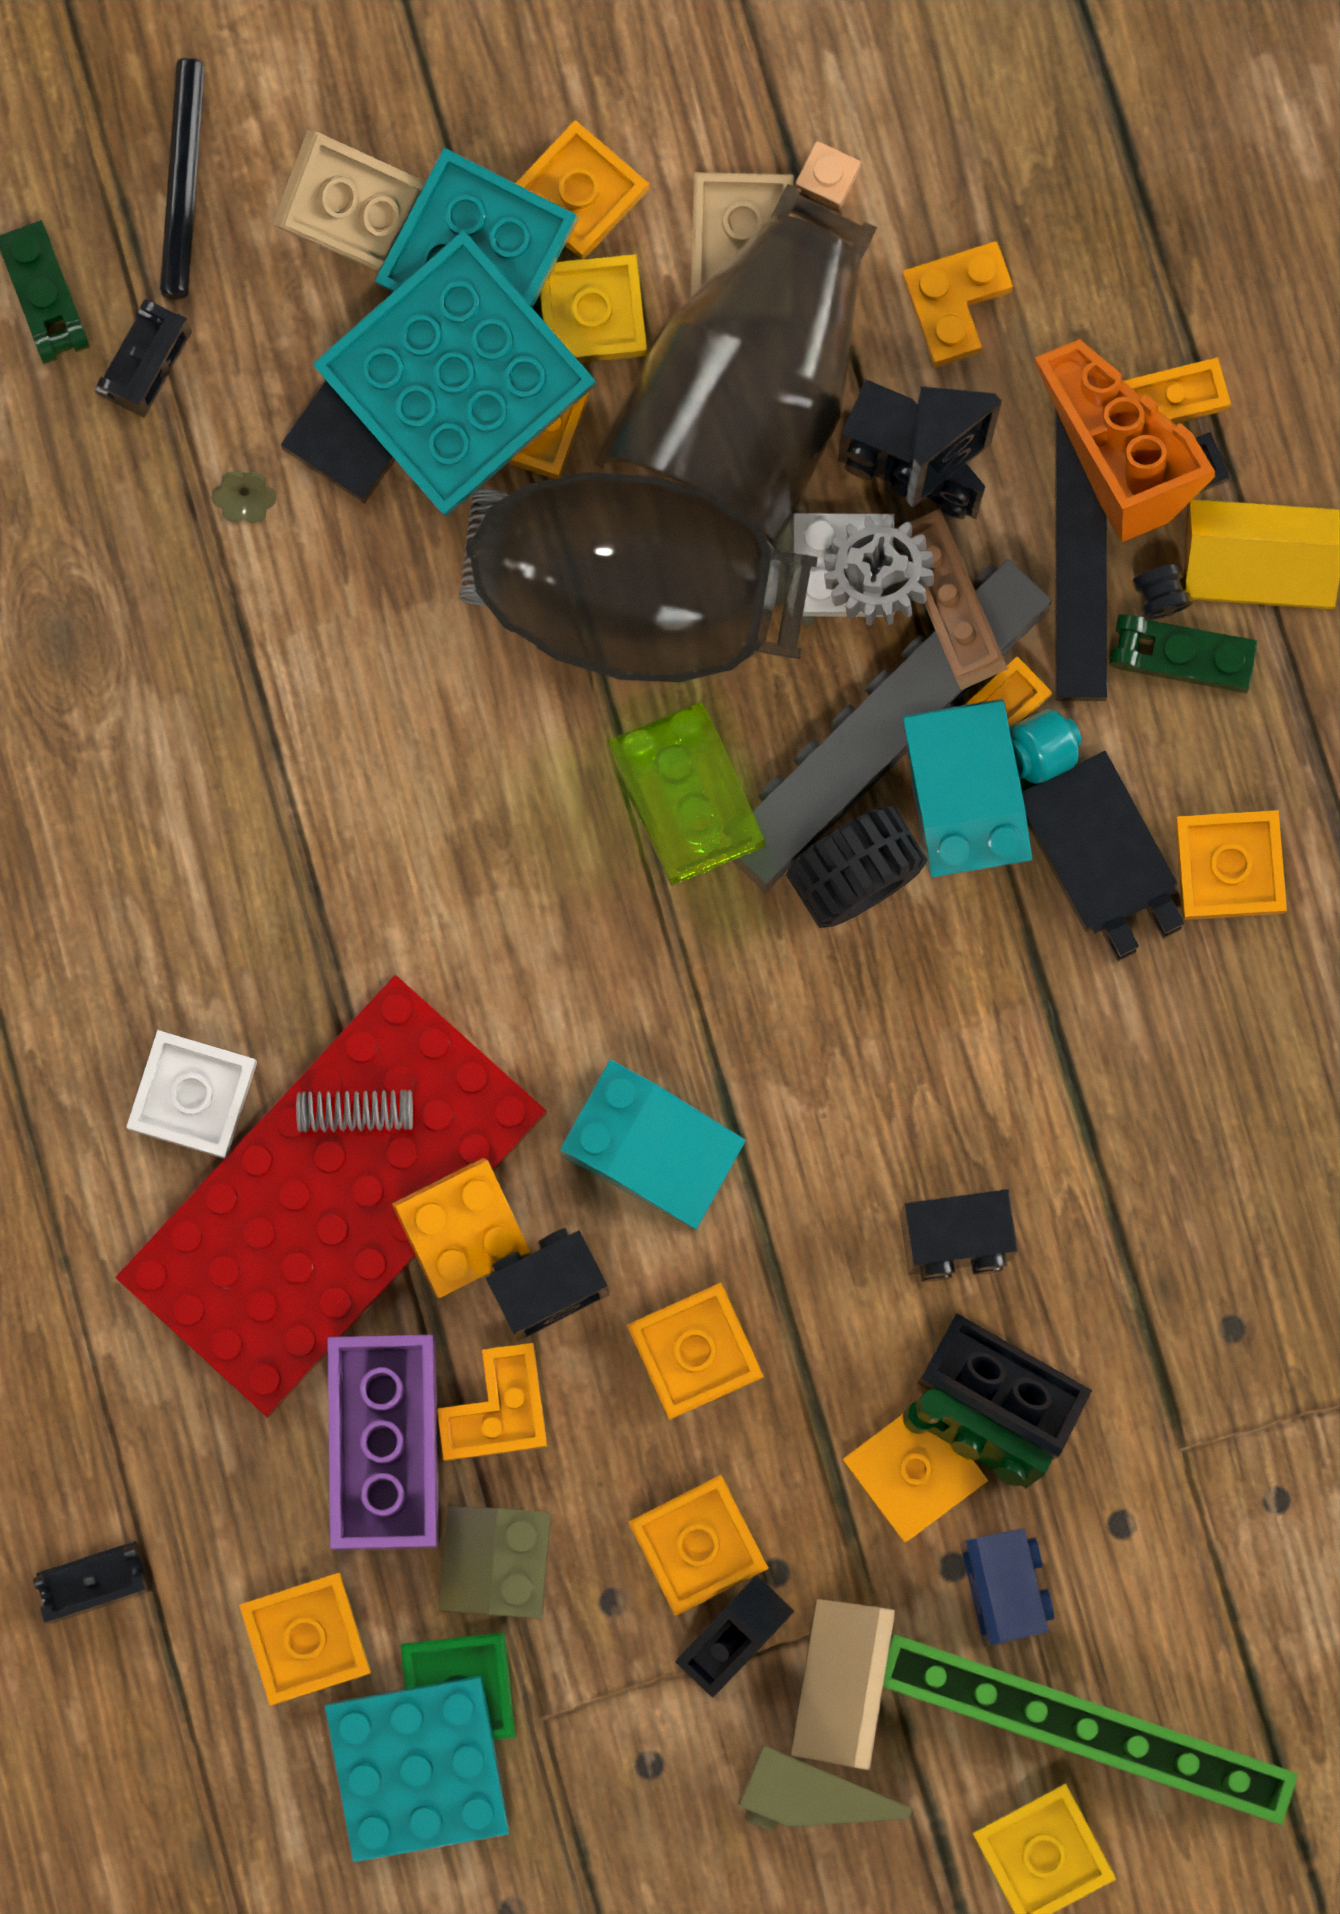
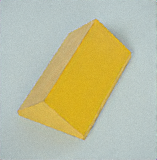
M1191 500L1188 503L1183 590L1190 593L1192 600L1334 610L1340 580V510L1207 500Z

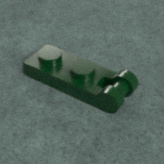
M42 220L0 235V252L43 365L58 360L56 355L75 348L77 353L90 348ZM62 321L65 322L66 330L48 335L46 327Z
M1132 614L1118 615L1115 631L1120 635L1117 648H1113L1111 651L1109 662L1111 667L1242 693L1249 691L1258 640L1151 621ZM1139 638L1153 641L1151 655L1141 654L1137 651Z
M938 1389L926 1391L917 1401L909 1405L903 1413V1423L910 1432L923 1434L929 1431L951 1444L952 1450L966 1459L978 1460L992 1468L1002 1481L1010 1485L1022 1486L1027 1489L1046 1475L1053 1460V1456Z

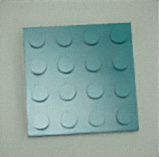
M464 230L312 364L445 517L451 514L598 384Z

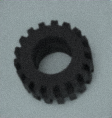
M890 806L869 811L816 842L792 863L786 876L817 926L825 928L842 924L891 896L914 879L921 872L928 859L896 808Z

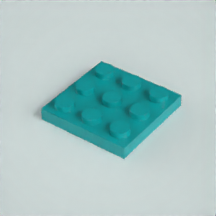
M443 148L375 282L377 285L394 292L464 230L533 308L579 218L576 214Z
M482 1675L335 1701L325 1705L353 1862L509 1834V1822Z

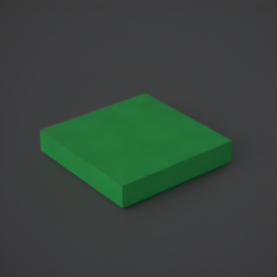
M505 1632L400 1644L405 1689L482 1675L493 1740L516 1738Z

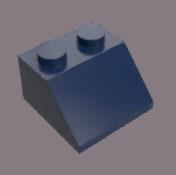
M1022 1528L969 1539L960 1543L983 1646L1049 1632L1046 1621L1054 1620L1055 1616L1048 1589L1039 1590L1034 1570L1042 1568V1560L1036 1538L1027 1539L1025 1529Z

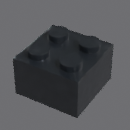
M1009 1189L904 1203L900 1212L908 1275L920 1274L921 1282L952 1278L955 1269L972 1267L973 1275L1001 1272L1003 1267L1007 1266V1262L1011 1261L1018 1252Z
M562 1228L539 1240V1251L523 1259L520 1253L516 1252L491 1265L494 1274L486 1277L487 1283L517 1342L609 1295L608 1285L580 1230L569 1235L566 1228Z

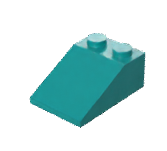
M997 699L902 716L921 847L928 859L925 866L931 878L1031 861L1032 852L1026 810L1004 700Z
M610 1059L561 1146L560 1152L561 1157L697 1230L746 1140L657 1084Z

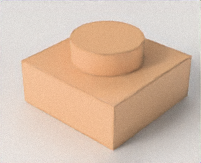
M816 141L795 183V191L840 211L861 168V161Z

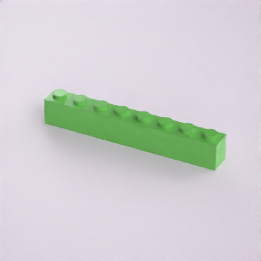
M896 1634L891 1635L883 1688L1254 1817L1275 1824H1283L1298 1773Z

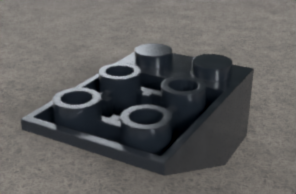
M866 379L841 433L838 461L845 464V470L865 480H871L875 476L891 483L890 488L894 492L906 497L912 430L917 403L912 398ZM966 464L925 498L938 503L937 508H940L948 516L964 519L967 515L976 519L980 511L986 486Z

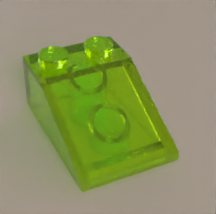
M702 702L608 740L622 784L671 886L766 847L764 837L726 750Z

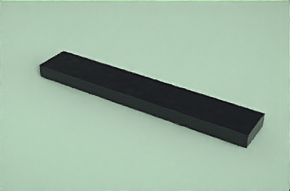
M1055 408V701H1106L1107 516L1095 495Z

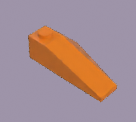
M1081 339L1034 357L1037 370L1095 495L1121 542L1168 524L1215 477V470L1193 433L1181 423L1176 426L1158 411V404L1147 395L1144 397L1140 396L1122 380V374Z

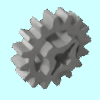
M870 516L865 517V528L859 531L849 523L846 525L848 539L843 540L834 537L831 543L835 554L824 556L825 570L829 571L824 574L826 589L833 590L831 592L833 604L836 607L846 603V613L850 619L854 618L860 611L864 612L866 625H872L876 615H883L888 625L893 624V613L899 610L909 618L912 616L911 601L925 604L927 596L924 587L934 585L933 571L930 570V568L934 567L933 554L931 551H925L927 549L925 536L922 534L911 539V524L905 522L899 529L893 528L892 516H886L882 526H875ZM895 547L903 551L906 555H899L895 550ZM885 559V566L881 568L882 560ZM877 573L876 581L873 582V575ZM851 585L860 586L863 594L855 590Z

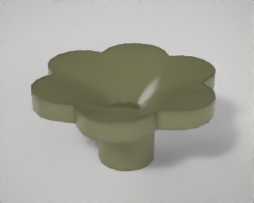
M232 471L223 475L221 485L214 488L212 502L217 507L222 508V515L228 521L239 522L245 519L256 523L266 517V509L275 505L276 494L272 488L266 486V480L260 473H238Z

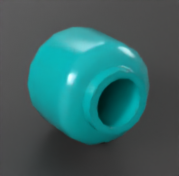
M1046 709L1010 727L1020 779L1025 778L1027 781L1039 784L1075 767L1079 758L1078 746L1081 745L1082 738L1077 725L1071 719H1065L1060 713Z

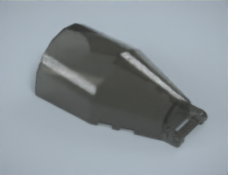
M787 184L771 218L660 328L594 465L602 469L610 461L631 463L687 484L723 503L747 519L764 535L767 543L766 549L774 553L841 418L860 264L878 228L865 221L860 225L801 196V190L790 184ZM792 213L800 218L792 217L790 214ZM839 237H841V238H843V239H845V240H847V241L853 243L852 246H850L849 244H847L846 242H844V241H843L842 239H840Z

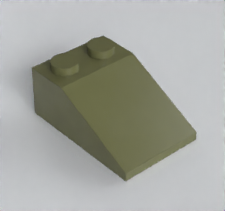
M764 1745L760 1748L738 1802L739 1806L748 1809L744 1817L745 1820L772 1832H775L778 1823L788 1827L909 1819L913 1810L904 1804Z

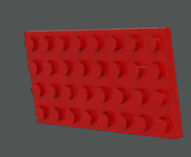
M395 974L115 1278L260 1412L269 1418L328 1353V1337H343L416 1257L392 1203L482 1158L488 1160L494 1172L547 1114V1110ZM410 1089L412 1092L413 1127L411 1130H405L402 1121V1127L398 1131L395 1128L394 1119L390 1131L386 1128L385 1121L381 1131L377 1129L376 1122L372 1131L367 1128L366 1123L364 1130L360 1131L357 1122L353 1132L349 1129L348 1122L344 1132L340 1130L339 1123L335 1132L330 1129V1125H328V1129L324 1132L320 1124L319 1129L314 1132L311 1123L309 1130L305 1133L303 1131L300 1133L297 1129L296 1100L299 1091L301 1093L304 1091L307 1095V1108L308 1093H312L315 1123L317 1093L321 1092L324 1124L326 1093L328 1091L331 1093L333 1124L337 1091L340 1092L342 1122L344 1119L345 1092H349L351 1121H353L354 1092H358L360 1119L362 1122L363 1092L366 1090L368 1093L370 1123L372 1093L374 1090L377 1092L379 1121L383 1090L386 1091L388 1120L390 1118L391 1091L394 1090L396 1095L398 1120L400 1091H408Z

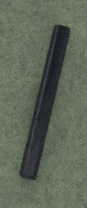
M181 58L176 63L160 280L162 296L171 299L186 298L189 287L204 78L203 63L195 58Z

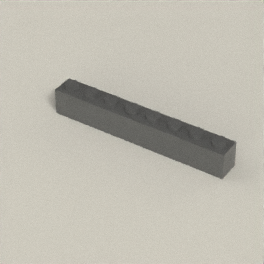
M1009 559L998 569L993 564L989 565L972 583L1003 657L1048 613L1052 602ZM936 631L927 639L922 634L917 636L900 655L905 661L892 674L886 669L883 670L868 685L865 692L869 697L857 709L850 704L835 717L829 725L834 730L830 736L821 744L816 740L810 742L794 759L798 767L785 780L780 775L776 776L758 795V798L763 802L750 815L741 811L723 829L722 833L727 838L722 841V852L764 893L788 871L792 863L803 852L814 845L907 753L902 716L951 708L974 686H969L963 690L960 689Z

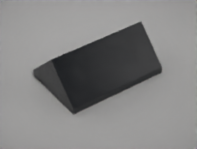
M920 387L912 430L906 500L912 507L991 445L1002 400L995 393Z
M957 1313L917 1384L928 1390L938 1389L1050 1454L1053 1456V1460L1062 1453L1092 1392L1088 1387Z

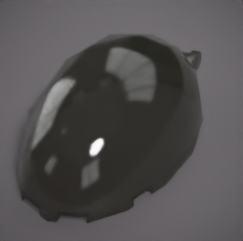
M584 472L563 478L530 483L488 508L489 510L477 532L466 545L467 557L471 559L474 584L477 589L475 592L504 628L510 632L517 633L537 646L536 648L555 660L619 680L681 683L733 670L756 652L796 659L801 657L802 648L797 647L810 571L811 567L817 566L818 557L773 548L757 524L714 494L659 476ZM780 561L791 563L778 642L774 643L766 641L776 601Z

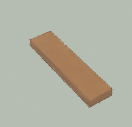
M939 508L909 522L912 528L911 539L923 534L926 538L927 546L925 551H931L933 554L934 567L930 568V570L933 571L934 585L924 587L927 596L925 606L960 689L963 690L1007 670L1008 667L941 509Z

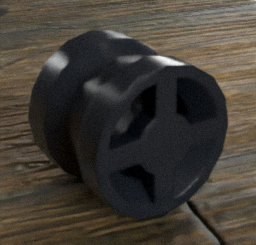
M1169 564L1146 571L1132 580L1135 591L1142 594L1144 605L1141 610L1144 618L1147 620L1170 616L1192 605L1190 593L1183 590L1180 582L1183 576L1181 565Z

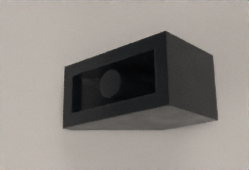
M756 1575L675 1662L714 1698L795 1611Z

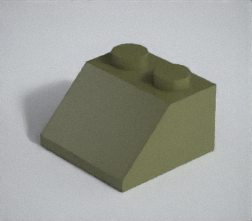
M448 1506L439 1611L543 1620L551 1513L501 1508Z

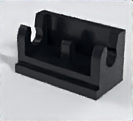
M144 299L138 311V316L104 377L99 379L95 388L96 394L145 418L192 334L187 318Z
M137 1541L36 1573L37 1577L33 1578L34 1587L36 1590L38 1589L43 1603L40 1610L44 1623L51 1624L152 1591Z

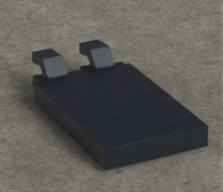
M326 380L280 444L284 451L364 504L395 461L392 455Z
M1106 750L1075 765L1072 769L1022 792L1028 827L1085 933L1093 930L1094 934L1102 931L1118 962L1137 952L1136 949L1139 945L1124 919L1139 911L1147 909L1163 939L1182 929L1181 926L1184 925V921L1173 900L1169 897L1176 893L1177 881Z

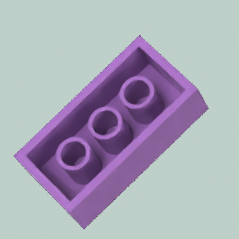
M433 1335L328 1337L330 1549L345 1551L439 1548L436 1339Z

